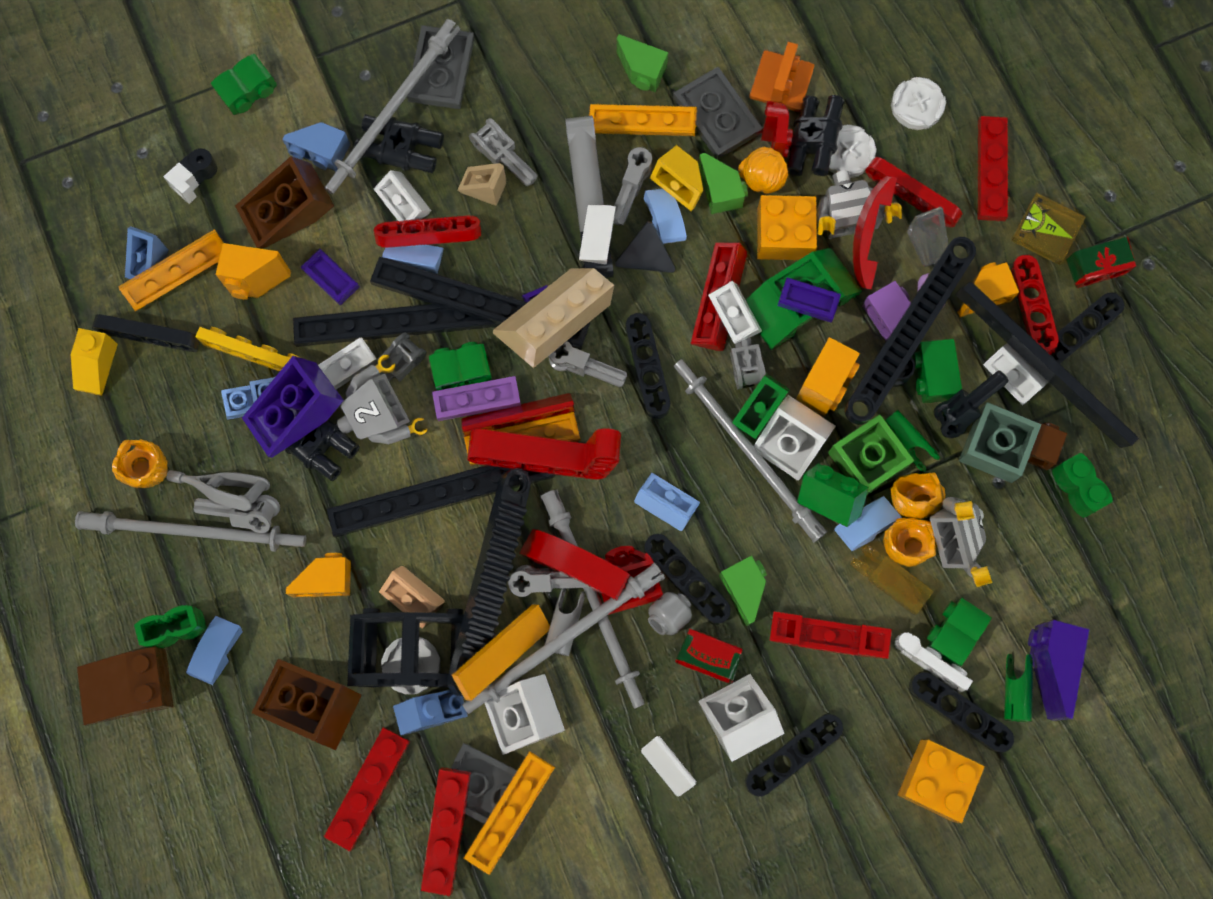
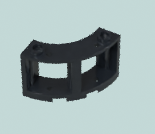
M363 608L362 614L350 615L347 686L375 688L413 685L449 688L447 684L449 674L418 673L420 623L451 624V667L464 617V610L446 609V613H380L378 608ZM402 623L400 673H376L378 624Z

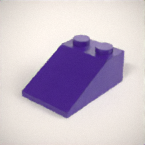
M292 356L244 414L242 419L267 456L273 458L326 422L344 400L317 363Z
M1056 620L1035 626V629L1031 630L1028 638V646H1031L1030 654L1033 658V668L1047 719L1051 721L1073 719L1089 629Z

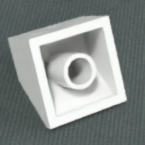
M787 395L754 444V448L763 458L799 481L835 428V425Z
M545 674L525 679L506 687L498 693L500 697L498 703L493 697L485 702L502 755L565 731Z
M751 674L699 701L714 733L731 762L784 734L774 707Z

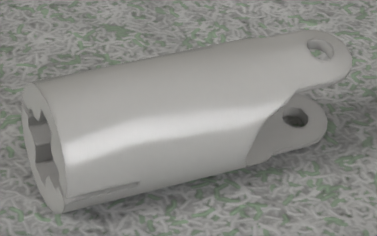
M562 588L545 645L579 621L585 598L583 591L580 594L575 610L570 614H564L562 605L566 588ZM573 640L556 651L555 654L569 656Z

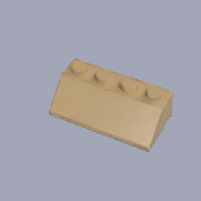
M571 268L493 330V334L534 368L610 306L614 284L594 268Z

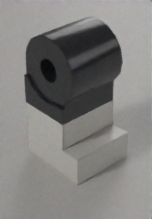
M199 148L184 157L163 177L169 186L190 204L197 197L194 190L204 180L214 177L218 168L210 152Z

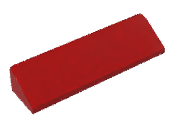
M715 243L691 339V344L694 346L724 351L728 331L708 295L731 281L735 282L738 287L740 286L747 257V250L740 243Z
M566 393L524 403L521 406L477 414L461 419L462 431L466 437L470 436V431L475 429L493 431L575 412L571 394Z

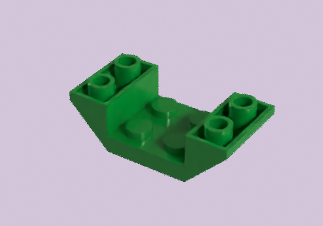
M831 248L809 253L772 276L746 299V302L762 330L759 334L768 347L773 350L793 337L799 327L814 318L777 306L787 277L841 294L838 303L839 307L863 291Z

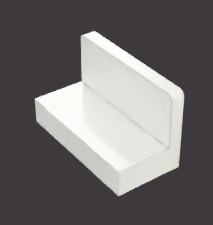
M1008 343L983 364L992 375L1000 370L1007 376L1009 381L1004 387L1022 405L1049 382Z

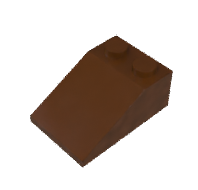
M290 156L237 203L235 207L256 247L264 249L317 222L334 207V204L324 189L313 165Z
M150 647L125 652L77 667L84 726L174 708L166 649Z
M278 659L252 714L336 750L362 695L339 683Z

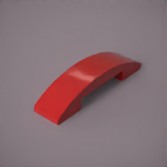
M883 177L877 183L866 199L857 221L853 240V265L858 285L866 289L872 290L878 262L867 260L879 206H891L897 181L895 177Z
M532 529L519 553L542 566L546 565L586 584L591 589L616 601L630 577L628 572L567 541L536 529Z
M773 611L770 641L825 652L889 659L892 629L804 618L801 615Z

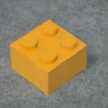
M761 195L757 208V259L800 260L809 253L816 251V196Z
M829 337L796 400L824 417L829 409L835 411L847 390L845 387H848L860 364L856 363L860 353Z
M920 740L898 796L952 822L962 823L985 766L933 741Z

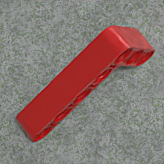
M475 429L470 431L467 460L481 465L510 469L519 468L525 471L600 480L606 478L619 463L621 432L615 429H597L585 444Z

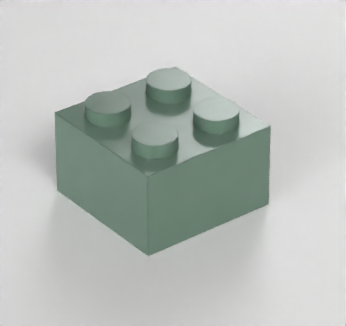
M987 402L979 409L981 416L973 422L959 461L1013 483L1023 475L1041 424Z

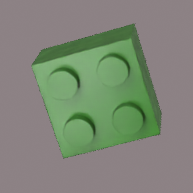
M880 414L834 444L828 452L844 476L854 478L859 483L869 487L867 495L907 469L914 462V459Z

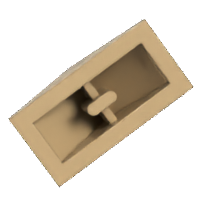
M497 163L468 167L458 191L497 206L507 183L504 166Z

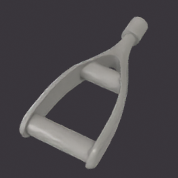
M169 470L167 473L168 481L180 484L183 482L188 483L202 492L211 501L242 511L250 510L253 502L263 491H267L270 488V483L266 478L244 473L222 472L201 476H188L183 472ZM219 486L251 488L243 497L217 490Z

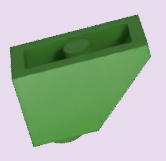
M619 34L617 37V54L630 82L641 90L656 92L667 68L668 52Z
M706 153L700 154L698 166L711 214L743 208L744 199L748 197L746 182L740 180L739 172Z
M752 556L723 570L719 574L723 585L746 626L751 625L756 619L766 583L764 577L767 575L762 563L759 560L755 561Z

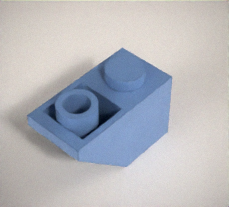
M322 122L286 134L282 139L291 156L301 160L303 158L308 159L315 166L323 170L329 168L337 171L338 168L334 162L337 159L342 161L350 146L346 132Z
M450 690L414 697L393 706L400 735L425 730L468 717L462 705L464 703L463 697L456 696Z

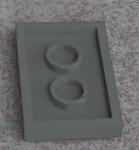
M421 26L413 69L429 49V38L435 36L440 28ZM465 31L457 33L448 45L446 54L437 55L407 95L408 102L461 109L475 39L474 33Z
M719 67L673 93V98L679 106L697 107L696 131L716 159L721 158L762 133L763 128Z
M463 743L450 769L471 772L465 814L485 824L518 770ZM532 807L512 839L517 840Z

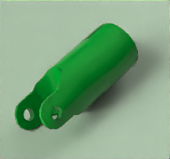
M899 410L895 411L885 420L914 459L913 463L919 470L925 472L926 467L917 458L915 446L925 449L934 459H940L936 450Z
M1008 654L1006 658L1004 720L1032 722V655H1026L1025 671L1017 679L1014 674V657L1012 654Z

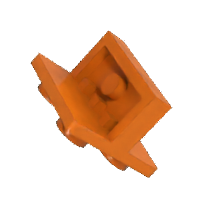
M788 42L784 55L767 50L763 52L750 93L751 99L767 103V101L781 102L787 109L800 112L803 97L806 96L813 73L814 64L800 60V56L796 55L798 44Z

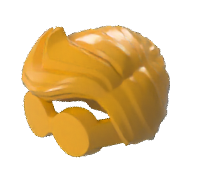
M760 147L750 153L740 163L738 168L739 176L745 180L749 188L765 194L780 190L785 185L788 177L787 163L783 156L774 149Z
M142 439L124 440L120 444L112 464V472L115 478L134 488L154 487L161 483L168 473L167 460L159 446ZM132 445H135L133 450L127 452Z
M935 472L900 476L891 488V498L895 510L902 516L915 519H923L938 512L943 505L946 495L945 488L940 484Z
M898 518L885 531L883 542L886 553L900 565L912 567L936 556L937 544L930 521L915 518Z

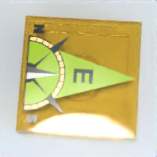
M1036 192L1011 241L1061 265L1086 217Z

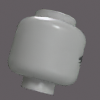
M664 593L663 596L649 607V624L660 635L677 634L691 620L692 614L689 608L691 606L689 600L681 593Z

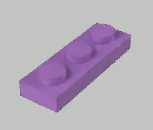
M515 376L432 392L438 421L521 406Z

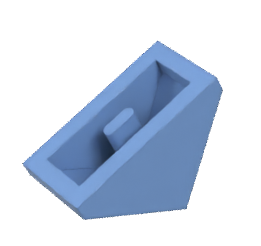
M131 226L128 228L125 265L126 278L132 279L165 259L168 249L156 235Z

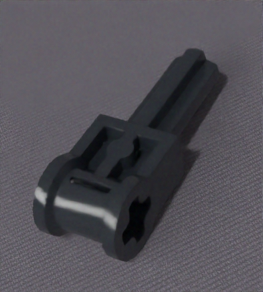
M998 370L970 394L961 389L948 401L938 404L933 412L935 418L941 423L942 435L946 438H956L966 431L967 426L981 416L978 407L1008 383L1009 379Z

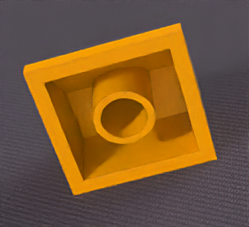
M223 243L215 275L230 292L231 296L246 300L248 297L259 298L289 278L291 270L278 251Z

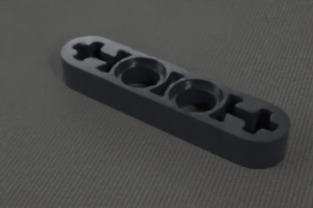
M1113 292L1104 294L1057 333L1059 340L1057 349L1060 351L1053 358L1058 363H1062L1120 315L1125 306L1122 297ZM1110 302L1113 303L1114 307L1102 316L1099 311ZM1092 317L1096 322V328L1087 329L1083 325V318ZM1063 334H1072L1076 338V345H1066L1062 339ZM1045 342L1044 347H1048L1050 342Z
M635 313L626 321V335L645 411L651 418L661 419L670 410V398L651 323L644 314ZM634 322H639L642 326L645 325L642 327L643 339L638 340L637 330L631 329L634 327ZM642 346L649 347L652 350V356L649 359H640L636 354L637 350ZM648 372H653L658 375L659 381L656 385L649 386L644 383L643 376ZM658 391L659 402L665 403L661 411H657L655 407H650L654 401L652 393Z
M102 314L95 316L92 325L94 331L106 333L108 336L188 352H197L200 341L195 337L196 334Z
M653 534L648 537L644 547L645 553L649 554L661 572L708 622L715 625L724 623L731 612L727 600L667 537L662 534ZM654 541L657 544L663 542L662 549L667 556L670 551L675 555L669 557L665 564L662 565L660 561L664 560V557L658 551L654 554L651 552V542ZM673 561H681L685 565V573L681 576H673L669 571V565ZM701 582L705 587V594L699 598L693 597L689 593L691 583ZM712 593L715 597L710 601L716 607L720 604L724 607L722 611L724 617L721 618L717 615L713 618L710 615L712 608L708 603H706L704 608L699 603L705 601L709 594Z
M925 672L916 674L910 679L909 690L916 699L993 752H1006L1012 748L1014 735L1007 726L944 682ZM927 679L929 681L927 684L928 688L934 692L938 691V688L942 689L935 696L934 702L930 701L934 697L933 694L928 691L922 693L918 691L920 686L917 684V681ZM945 695L952 696L956 701V708L952 712L945 711L941 706V700ZM971 712L978 714L981 718V725L976 730L970 729L966 723V717ZM989 722L992 726L988 730L995 734L1003 732L1002 739L1005 741V744L995 745L996 739L989 733L984 734V737L981 736L987 729Z
M826 714L816 719L746 775L745 787L747 791L754 796H765L842 735L843 724L841 720L832 714ZM824 720L828 723L834 722L836 725L833 728L835 734L832 736L830 733H827L820 737L824 741V744L820 746L817 737L810 730L814 728L815 733H819L824 729V724L822 723ZM803 737L811 739L814 744L813 751L808 755L801 754L797 748L798 741ZM780 755L786 756L790 761V769L785 773H779L774 767V761ZM768 765L770 772L778 780L773 782L772 777H769L763 783L765 786L764 790L759 788L753 789L751 786L754 783L752 777L755 774L758 777L764 776L768 772L763 767Z

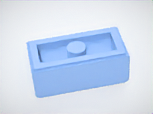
M431 245L385 248L382 257L438 274L444 249Z
M651 473L640 488L634 500L637 505L679 531H683L700 504L698 500Z

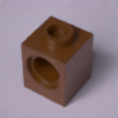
M1039 423L1041 427L1027 463L1049 470L1057 464L1067 433L1060 431V428L1052 423Z

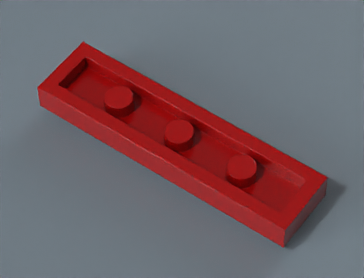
M981 116L978 120V220L1005 221L1008 218V117Z
M382 728L324 838L348 851L353 850L411 741L387 728Z
M444 767L439 769L421 891L451 896L453 893L471 772Z

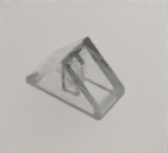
M942 207L915 216L907 230L921 263L925 267L936 263L948 246Z

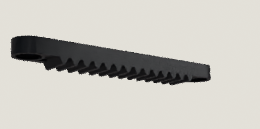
M957 237L948 244L858 383L844 408L845 415L851 423L856 425L865 424L879 409L974 259L976 247L969 238ZM961 246L966 249L967 257L964 259L958 258L953 252L954 247ZM856 402L864 403L868 409L867 415H856L853 411V404Z
M519 468L505 471L498 482L448 675L447 684L449 690L456 696L463 695L452 674L496 636L494 630L499 624L497 618L502 612L500 606L505 600L503 594L508 589L506 583L510 580L509 571L513 568L511 562L516 557L514 550L519 545L517 538L522 533L520 527L524 524L523 516L527 513L525 507L531 486L529 475L526 471ZM513 475L520 480L518 491L512 490L509 485V480Z

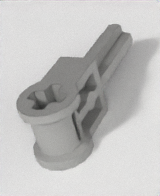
M488 118L486 125L477 133L469 135L472 144L493 164L502 162L525 186H530L535 182L538 177L537 174L514 152L515 142L493 119Z
M634 148L628 154V167L623 177L622 188L614 205L616 206L613 221L615 225H623L625 223L635 196H638L643 181L651 174L652 156L645 148Z
M749 337L736 343V348H731L730 356L735 384L738 390L743 389V386L759 384L766 374L759 344L752 345L751 338Z
M568 341L549 355L550 365L557 371L568 370L583 377L587 374L617 387H622L627 378L625 371L590 358L589 353L572 347ZM562 352L566 353V356L557 359L556 355H560Z
M260 495L253 502L250 510L242 511L220 505L210 499L197 498L193 509L198 514L229 517L232 527L247 528L257 533H265L271 527L272 517L279 513L280 504L271 496Z
M522 565L517 568L511 575L508 583L511 592L520 597L528 596L531 592H551L553 588H589L588 585L552 568L535 569L531 565ZM521 576H524L525 581H529L527 586L524 585V581L519 580Z

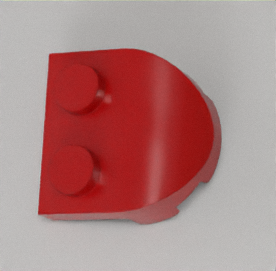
M767 101L761 141L772 142L771 148L779 152L783 158H787L793 135V129H788L789 111L781 102Z
M633 546L614 548L605 554L604 559L628 572L630 577L632 576L633 578L654 563L648 553L644 554L635 550ZM658 582L645 591V596L641 599L638 597L631 598L610 614L655 602L663 596L660 583ZM602 594L605 603L610 598Z

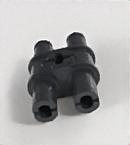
M830 95L828 97L823 117H816L819 105L818 99L814 96L803 97L799 117L793 122L794 131L791 146H789V151L791 152L787 165L788 174L801 176L806 155L815 154L811 171L817 176L828 175L831 157L838 149L839 131L843 127L840 118L845 101L841 96Z
M365 114L362 120L363 131H367L377 117ZM391 117L379 133V135L384 136L383 141L380 144L372 142L362 156L375 159L382 166L387 164L402 168L403 171L412 168L433 174L437 164L436 157L416 153L414 150L418 144L441 149L444 134L443 132L422 128L417 122L413 124ZM357 139V140H356L355 146L358 144V142H359L361 139Z
M327 420L284 449V451L303 462L304 467L308 469L314 468L330 481H334L341 474L342 468L325 456L324 453L332 446L347 458L352 459L359 451L360 446L342 433L337 424ZM311 436L317 438L314 442L310 441L309 439Z

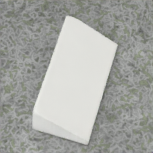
M390 170L374 188L375 192L398 221L423 219L431 212L430 208L406 177L399 171Z
M588 205L579 260L607 264L616 206Z
M731 281L708 295L734 344L762 332L735 282Z
M656 736L642 748V754L676 796H681L696 785L695 779L660 736Z

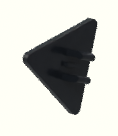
M651 221L646 222L615 263L620 268L673 273L676 268Z

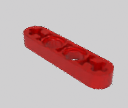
M874 157L866 167V174L876 183L883 177L897 178L894 194L945 227L953 228L962 217V211L958 206L880 157Z
M475 216L383 222L376 225L373 229L376 244L384 248L473 241L478 239L482 233L480 220Z
M1021 255L1015 259L1011 273L1019 291L1017 297L1026 333L1051 355L1054 353L1059 340L1037 259L1033 256ZM1021 265H1025L1026 269H1030L1028 280H1025V270L1020 269ZM1026 288H1034L1038 291L1039 296L1037 298H1028L1024 294V290ZM1034 312L1042 313L1045 316V321L1036 323L1031 320L1030 314ZM1045 330L1043 333L1045 342H1050L1048 347H1044L1043 343H1039L1041 331Z

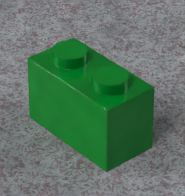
M954 339L920 342L912 355L919 377L916 380L917 394L922 396L923 403L948 401L962 389Z
M766 373L732 424L756 439L790 389Z
M818 463L804 474L797 503L848 527L861 516L869 487L859 483L854 478L846 477L833 471L829 466Z

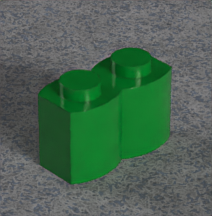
M255 53L243 58L232 69L224 71L210 83L233 115L247 112L255 100L269 97L277 86L275 80Z
M467 342L457 350L440 348L429 356L437 391L492 380L484 344Z
M1078 453L1052 469L1056 484L1068 494L1070 505L1082 518L1095 513L1113 502L1109 488L1102 480L1096 477L1093 464L1084 454Z
M963 598L956 602L951 600L942 612V615L945 617L941 626L935 624L926 637L930 641L927 647L940 653L942 659L949 664H955L959 667L968 658L976 642L992 619V617Z
M188 605L175 607L163 616H147L134 625L139 645L147 648L158 647L164 649L173 645L179 639L190 640L197 638L207 630L203 611Z

